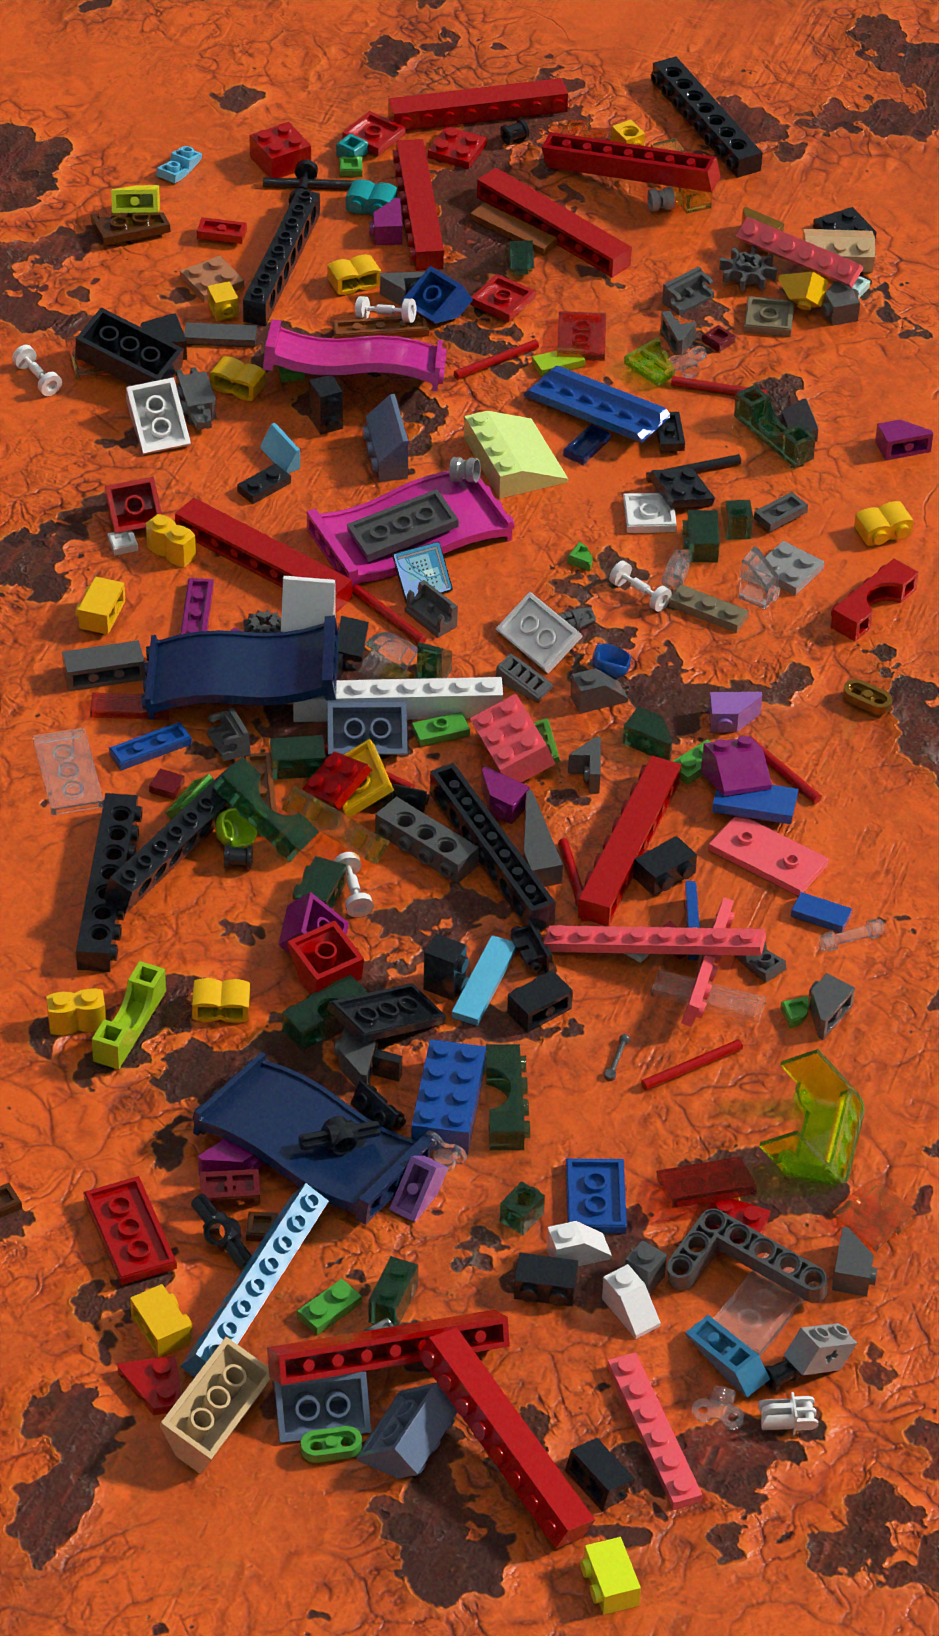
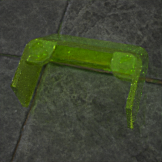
M819 1049L781 1061V1067L797 1083L793 1098L796 1106L805 1113L801 1133L796 1130L762 1141L759 1147L789 1177L833 1186L846 1183L850 1176L865 1113V1106L861 1096Z

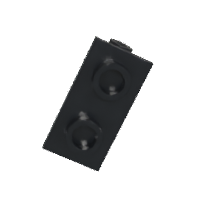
M392 784L394 791L372 804L373 806L383 808L395 797H398L424 813L425 805L428 804L430 795L424 790Z
M528 917L526 918V926L521 928L515 926L511 929L510 938L516 949L520 951V956L528 970L538 972L543 968L545 973H548L549 962H552L551 950L548 946H544L539 928L534 927Z
M362 1080L359 1081L350 1104L363 1116L372 1121L379 1122L380 1126L391 1131L393 1127L401 1128L406 1123L404 1113L399 1112L393 1105H388V1101L377 1092L374 1086L366 1085Z

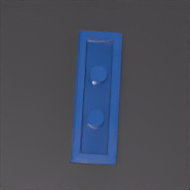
M178 722L109 747V755L121 771L192 745V738L183 725Z
M695 881L685 882L684 908L686 928H700L697 884ZM688 954V960H698L699 955Z

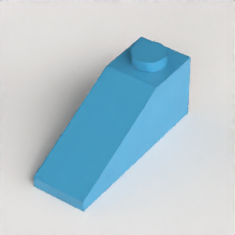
M705 1316L685 1332L692 1343L723 1377L744 1396H750L770 1380L759 1355L711 1316Z

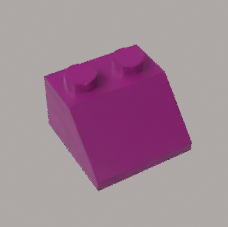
M741 736L738 739H719L714 742L704 743L701 772L723 796L770 790L772 788L764 751L752 737Z
M309 892L287 905L278 945L290 954L287 946L289 940L334 920L344 933L347 934L349 922L313 893Z

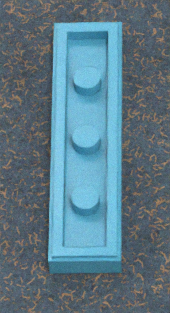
M493 935L490 937L452 1010L453 1019L476 1026L479 1025L517 951L513 941Z

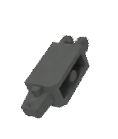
M196 367L190 368V374L184 375L182 370H176V380L178 383L176 388L183 415H186L188 424H194L197 430L212 428L211 421L216 418V398L207 373H198Z

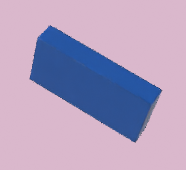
M803 892L800 893L791 910V917L840 933L843 932L852 914V908Z

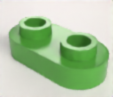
M351 1426L309 1431L301 1439V1454L307 1461L313 1463L352 1458L358 1455L362 1449V1435L359 1430Z

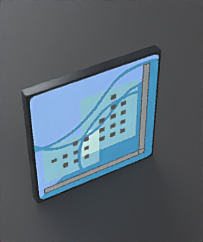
M439 541L392 554L405 603H407L408 591H413L414 596H416L418 584L423 580L440 593L453 590Z

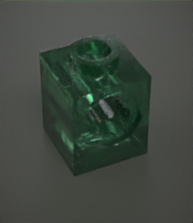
M521 1181L500 1203V1222L524 1235L544 1214L545 1195L537 1188L530 1187Z

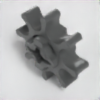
M755 246L751 248V252L748 254L746 252L740 253L737 248H732L731 259L720 258L719 270L723 271V283L735 280L737 283H740V291H744L747 284L751 286L756 284L760 290H764L766 278L776 280L777 267H773L774 256L769 254L766 257H761L757 254V247Z

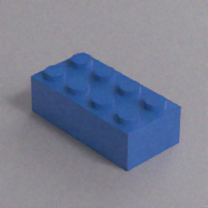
M430 1039L412 1121V1139L419 1140L422 1136L433 1140L431 1150L468 1155L485 1073L486 1046Z

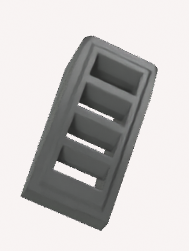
M509 654L496 668V677H502L503 685L536 702H539L553 689L551 682L512 654Z

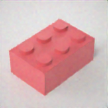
M517 694L470 718L499 773L518 782H523L555 764L547 744Z

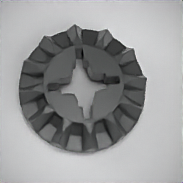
M269 609L266 612L257 610L256 614L249 613L248 619L244 620V631L254 633L281 632V617H279L278 612L271 614Z

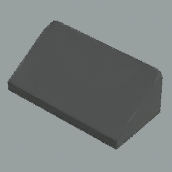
M806 398L782 410L781 414L793 444L817 442L818 425Z

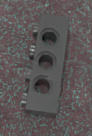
M395 797L375 814V833L458 884L478 867V846L400 798Z

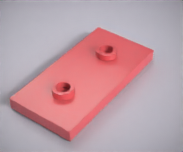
M735 816L709 843L708 851L797 896L801 892L804 893L829 863V858L747 817Z

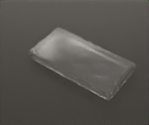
M85 727L33 735V744L51 815L103 807L104 799Z
M766 1253L762 1258L768 1257L769 1254ZM786 1267L782 1271L790 1273L793 1272L795 1269L792 1267ZM752 1270L713 1319L755 1351L760 1357L805 1300ZM810 1282L807 1285L816 1287L818 1282Z

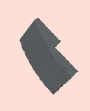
M766 941L761 956L735 955L745 967L765 982L787 970L786 961L768 951Z

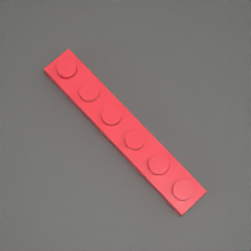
M746 217L736 234L737 239L744 243L755 246L850 288L854 286L863 270L862 265L750 217Z
M723 897L712 928H730L735 913L731 912L733 900ZM722 955L702 956L681 1021L682 1024L692 1027L695 1018L702 1017L707 1004L702 999L707 1000L713 984L708 983V981L713 982L718 966L714 965V963L718 964Z
M636 1352L609 1359L607 1361V1368L672 1509L676 1510L702 1502V1492Z

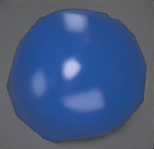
M606 643L596 646L592 656L594 668L614 679L626 675L630 668L631 655L625 650Z

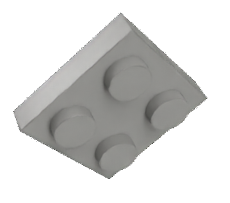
M782 541L755 566L754 574L797 595L824 569L825 561Z

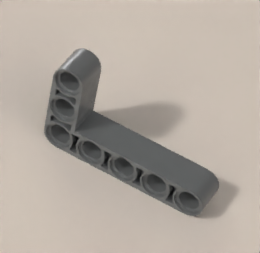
M708 1209L701 1214L667 1263L669 1283L674 1289L679 1291L688 1290L694 1285L719 1250L808 1302L818 1303L827 1295V1277L822 1268L718 1209ZM716 1224L720 1226L715 1230L708 1229L710 1225ZM735 1239L745 1240L741 1244H735L732 1242ZM695 1247L703 1248L700 1252L691 1251ZM761 1253L769 1254L766 1258L757 1257ZM786 1267H792L795 1269L793 1272L790 1273L782 1271ZM678 1270L688 1271L684 1275L675 1274ZM810 1282L820 1283L817 1287H810L807 1284Z

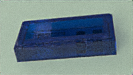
M590 424L563 449V456L584 465L610 441L611 433Z

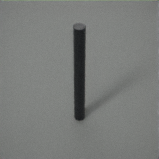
M263 177V187L298 188L300 179ZM309 179L308 188L349 189L353 180Z
M737 454L667 469L693 468L697 473L741 464V457ZM651 472L646 473V479L648 482H651L649 480V475Z

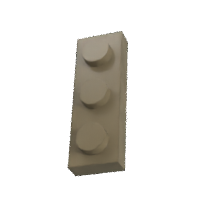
M682 584L669 601V607L735 633L740 630L749 617V610Z

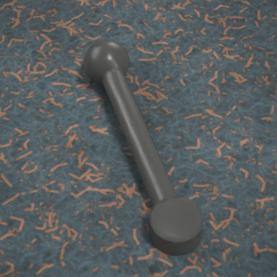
M622 1034L619 1037L620 1045L610 1069L605 1071V1079L607 1081H613L616 1078L615 1069L625 1045L630 1042V1037L627 1034Z

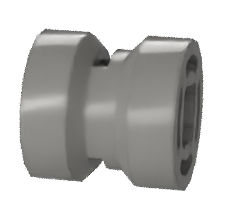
M664 187L662 190H657L656 188L648 189L647 201L649 210L651 212L659 211L661 208L673 210L675 207L673 188Z
M453 457L451 459L449 475L452 482H461L465 479L471 483L478 482L481 472L478 458H468L467 461L461 457Z

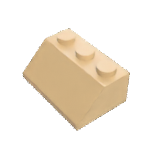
M803 229L804 241L861 264L863 267L862 272L873 273L875 262V236L873 231Z

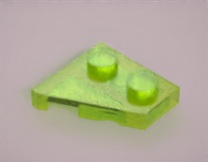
M658 337L624 356L625 365L656 386L675 376V368L672 362L668 360L669 356L666 350L663 351L661 340Z

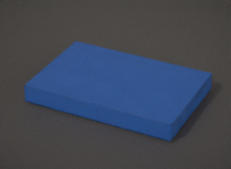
M772 785L770 790L723 796L716 789L712 812L791 824L799 789Z
M566 1158L567 1223L577 1221L601 1233H626L624 1159Z

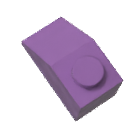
M710 692L708 713L711 733L738 732L761 714L762 692Z
M411 1156L389 1210L416 1222L437 1196L449 1167L426 1156Z

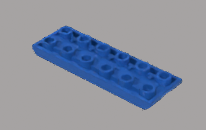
M560 366L553 367L536 384L524 392L525 397L641 443L670 418V413L667 409L660 405Z

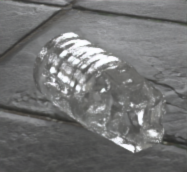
M677 549L668 560L661 578V582L666 588L677 590L681 584H684L690 567L691 555L689 550Z

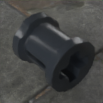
M523 119L517 120L515 124L500 127L501 138L506 145H510L513 141L520 138L527 139L530 134L528 125Z
M225 844V869H228L230 866H239L252 870L253 845H248L247 848H239Z
M785 1356L781 1362L773 1366H764L770 1378L765 1385L772 1392L779 1390L780 1385L800 1380L801 1373Z

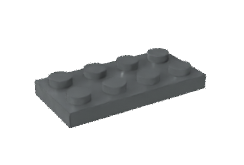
M438 489L348 523L347 530L366 560L370 562L459 527V520Z

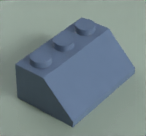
M390 394L366 415V426H362L363 440L368 441L366 442L368 457L372 456L370 460L371 470L376 472L379 482L408 479V438L395 394Z
M327 702L328 755H331L333 751L344 755L368 739H371L375 744L379 755L408 754L407 702Z
M366 1371L280 1385L272 1379L280 1442L299 1441L309 1431L341 1426L354 1427L361 1434L372 1433Z
M437 1382L399 1391L356 1458L360 1462L398 1479L417 1476L425 1469V1462L430 1454L439 1447L440 1439L445 1431L454 1424L457 1410Z

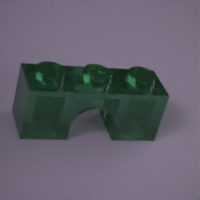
M348 975L283 1011L282 1031L303 1051L325 1039L324 1018L333 1016L327 1010L330 1001L368 992L351 975Z

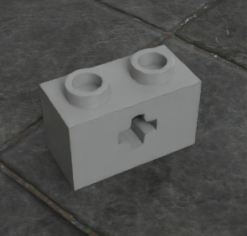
M839 1323L801 1327L784 1356L802 1375L839 1371L857 1345V1342L850 1336L849 1330Z

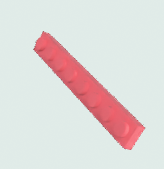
M549 925L544 946H548L551 952L761 956L766 934L765 929Z

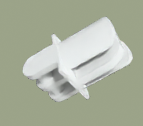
M791 1392V1399L759 1400L758 1407L761 1412L762 1430L792 1429L793 1435H795L796 1431L816 1429L818 1427V1420L814 1418L817 1415L816 1409L813 1408L815 1404L814 1398L811 1396L795 1397L794 1392Z

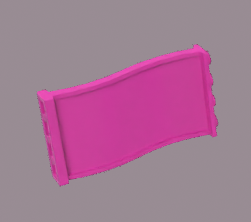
M272 319L265 346L263 370L273 371V366L278 365L293 371L315 375L332 376L370 372L395 373L432 383V391H437L438 384H443L447 349H442L443 341L438 340L437 346L418 340L397 336L378 335L340 339L318 338L284 329L281 327V320Z
M449 471L416 479L376 499L352 508L319 514L317 509L307 511V531L333 569L352 579V587L362 582L396 576L397 572L392 558L394 553L438 541L440 542L443 554L464 545L490 538L504 537L508 542L512 540V529H514L513 518L511 515H507L501 502L495 499L490 487L481 480V476L477 483L468 482L466 479L461 482H452ZM438 489L457 516L459 527L368 562L348 533L347 524Z

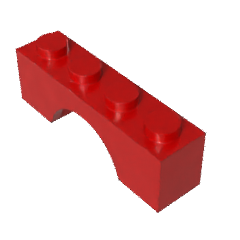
M895 558L888 564L882 565L877 573L871 578L868 577L859 588L852 590L841 603L835 604L831 611V628L853 641L858 640L871 628L873 610L870 606L882 601L902 603L916 591L918 571Z

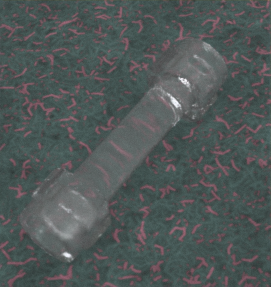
M871 919L866 921V925L837 934L834 931L826 932L824 935L819 936V944L825 952L838 949L839 944L869 936L871 939H875L885 934V925L881 919Z

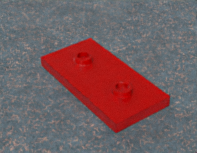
M139 1176L83 1192L84 1200L120 1285L177 1269V1261Z

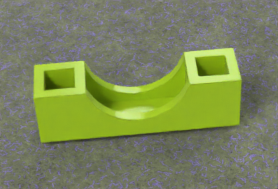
M139 961L128 979L125 997L116 1017L112 1021L104 1019L92 1038L94 1062L120 1069L166 993L164 968Z

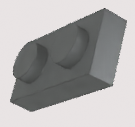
M790 492L754 511V519L771 532L807 513L808 504L793 492Z

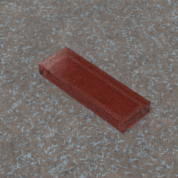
M92 693L90 717L149 719L147 710L142 708V694ZM170 709L156 712L154 720H169Z

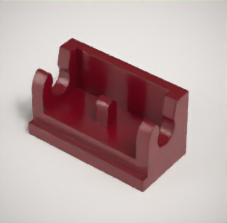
M259 1170L200 1172L201 1194H205L210 1201L254 1198V1203H260Z

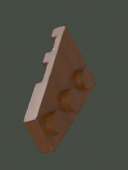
M164 212L135 213L132 217L120 216V213H111V217H99V214H91V222L104 246L116 245L130 240L136 241L150 236H160L171 232L170 223Z

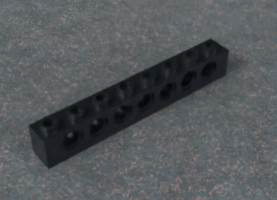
M676 56L654 62L651 73L653 85L658 87L663 96L681 113L684 120L688 121L695 132L703 138L706 145L710 146L716 156L726 164L727 168L737 178L761 171L763 152Z
M297 189L243 298V322L262 326L267 325L320 216V193Z
M451 763L430 771V795L457 833L479 847L480 865L524 926H526V918L528 917L533 926L538 927L539 930L547 928L549 925L553 926L555 924L556 902L457 766Z
M231 764L110 877L103 899L126 914L215 829L216 820L222 811L238 808L246 800L253 778Z
M105 793L76 948L77 970L110 972L112 961H117L118 945L115 943L121 940L122 925L119 924V920L124 921L125 914L103 898L110 877L136 854V845H133V842H138L139 826L137 822H142L143 807L138 806V795Z

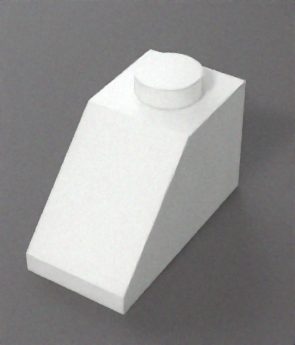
M577 1221L548 1227L546 1249L550 1257L578 1260V1267L612 1259L603 1233Z
M628 1264L603 1277L602 1300L635 1339L660 1327L661 1322L645 1283Z

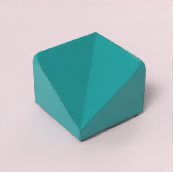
M351 133L336 144L337 157L368 154V142Z

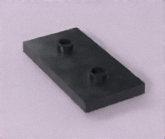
M413 983L330 1001L327 1010L360 1043L442 1025L446 1019L445 1014Z

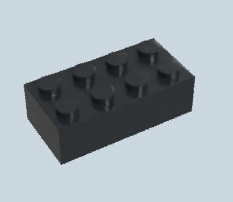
M102 307L76 338V358L132 386L173 378L176 376V370H180L183 365V348Z

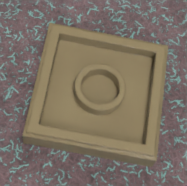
M749 296L744 332L791 337L795 302Z

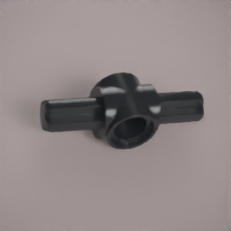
M335 1116L323 1124L321 1131L299 1135V1147L302 1150L324 1147L327 1151L333 1150L336 1155H344L356 1147L358 1140L378 1137L381 1134L380 1124L377 1121L355 1124L352 1120L347 1121L343 1116Z
M205 1194L196 1196L192 1200L191 1206L205 1223L203 1229L206 1241L211 1245L217 1246L220 1251L226 1250L240 1269H244L252 1255L240 1241L242 1234L239 1223L234 1218L228 1217L224 1211L218 1212ZM221 1225L224 1227L225 1230L224 1237L220 1235L219 1230Z

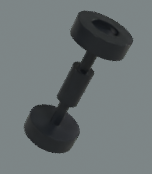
M301 160L296 164L295 175L300 179L298 189L307 190L309 179H316L318 167L311 160ZM294 189L290 193L289 205L291 204L297 189Z

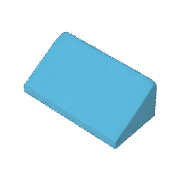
M271 424L261 443V450L274 464H277L287 473L300 469V449L277 424Z

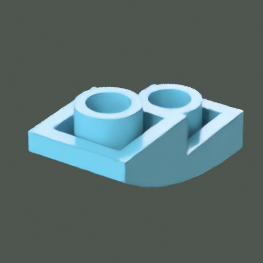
M183 146L171 153L169 162L157 168L156 176L172 183H177L194 169L201 160L202 153L194 151L192 147Z

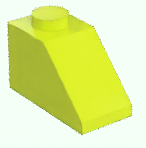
M136 185L111 189L112 213L159 212V185Z

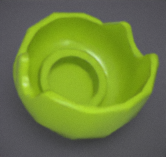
M231 808L222 811L218 815L215 823L216 837L224 846L225 844H230L231 847L244 848L254 843L257 836V825L250 813H242L238 811V808Z

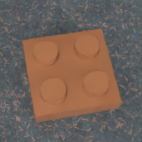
M221 256L211 258L180 271L182 281L204 303L208 302L207 286L230 281L234 291L245 287L244 279Z

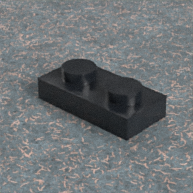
M669 412L670 418L657 429L660 452L685 451L680 413Z
M273 464L237 484V492L252 504H255L291 483V475L277 464Z

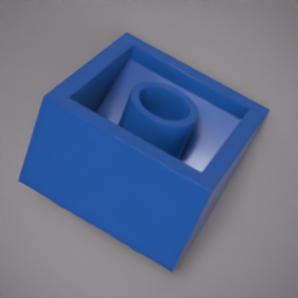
M432 266L425 271L401 300L403 303L404 299H414L416 302V312L433 323L458 318L473 301L462 284Z

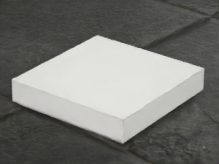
M660 493L623 494L627 533L676 532L675 508H670Z

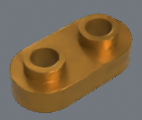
M859 679L849 680L844 685L843 697L847 702L875 715H883L891 710L892 696L889 692Z

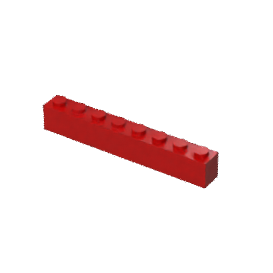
M562 78L388 98L389 120L404 126L405 131L568 112V91Z
M554 132L549 133L541 147L545 164L548 168L711 193L720 179L717 158L715 156Z
M396 140V150H392L393 164L395 163L397 188L400 191V204L402 205L405 233H407V246L410 247V262L414 261L416 271L427 270L430 266L435 269H444V248L424 140Z
M494 168L477 179L478 199L557 237V245L608 276L613 278L631 266V246L500 169Z
M193 498L175 513L176 525L190 529L195 534L196 543L282 588L284 576L335 580V613L352 599V579L209 506L207 503Z
M651 756L647 765H642L638 783H633L630 799L625 800L622 805L621 817L615 818L611 836H606L602 854L598 853L595 858L593 872L589 871L587 873L584 890H579L577 893L575 905L578 906V918H581L582 915L589 916L588 921L605 926L610 925L632 881L634 860L646 852L680 784L682 764Z
M489 1310L267 1347L269 1377L280 1385L421 1362L418 1355L429 1337L454 1328H458L474 1352L510 1347L508 1317L496 1310Z
M458 1328L429 1337L418 1355L454 1405L458 1414L461 1415L471 1429L475 1438L478 1439L493 1463L501 1471L510 1487L513 1488L523 1502L527 1511L543 1530L544 1535L550 1540L555 1549L583 1538L594 1523V1517Z

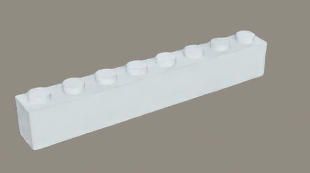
M502 677L337 680L336 700L326 701L324 696L295 702L293 703L294 722L327 721V702H407V720L431 719L462 712L465 718H471L503 701Z

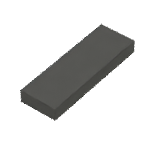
M186 322L184 335L187 344L255 347L257 325Z

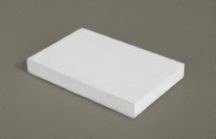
M531 592L495 628L498 633L547 674L583 637L579 631Z

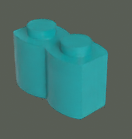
M364 179L353 180L346 195V210L357 214L369 213L373 216V212L394 198H397V187L389 183L375 184Z

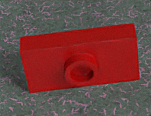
M202 217L197 229V239L242 244L247 232V223Z

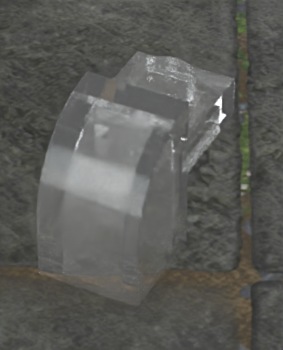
M378 633L366 642L365 645L372 650L364 659L358 672L371 680H380L391 663L407 670L418 653L419 648L394 633Z

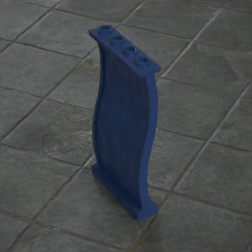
M335 615L325 616L323 624L288 632L198 631L158 640L156 635H151L150 646H146L148 662H145L144 667L147 678H143L145 694L141 695L142 708L147 710L149 720H154L156 712L191 704L281 705L301 702L324 696L326 701L336 700L339 633Z
M263 1052L259 1053L253 1060H249L239 1073L232 1075L228 1082L220 1090H216L207 1102L199 1105L193 1114V1134L198 1136L205 1131L239 1145L267 1163L299 1188L307 1183L326 1198L329 1204L355 1213L356 1220L365 1225L395 1196L411 1156H426L430 1158L433 1141L425 1136L415 1140L380 1126L381 1134L378 1137L358 1140L356 1147L344 1155H336L333 1150L327 1151L324 1147L310 1150L300 1149L299 1135L321 1131L323 1124L332 1117L343 1116L347 1121L352 1120L355 1124L372 1120L363 1116L328 1089L305 1075L267 1061L266 1054Z

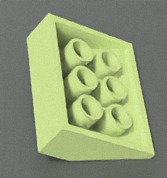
M483 411L464 416V440L475 458L479 459L480 466L499 499L568 482V477L531 418L492 411Z

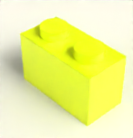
M621 1537L585 1545L584 1559L580 1560L581 1571L584 1578L589 1577L592 1584L590 1585L592 1600L594 1604L599 1603L603 1615L639 1606L641 1587Z

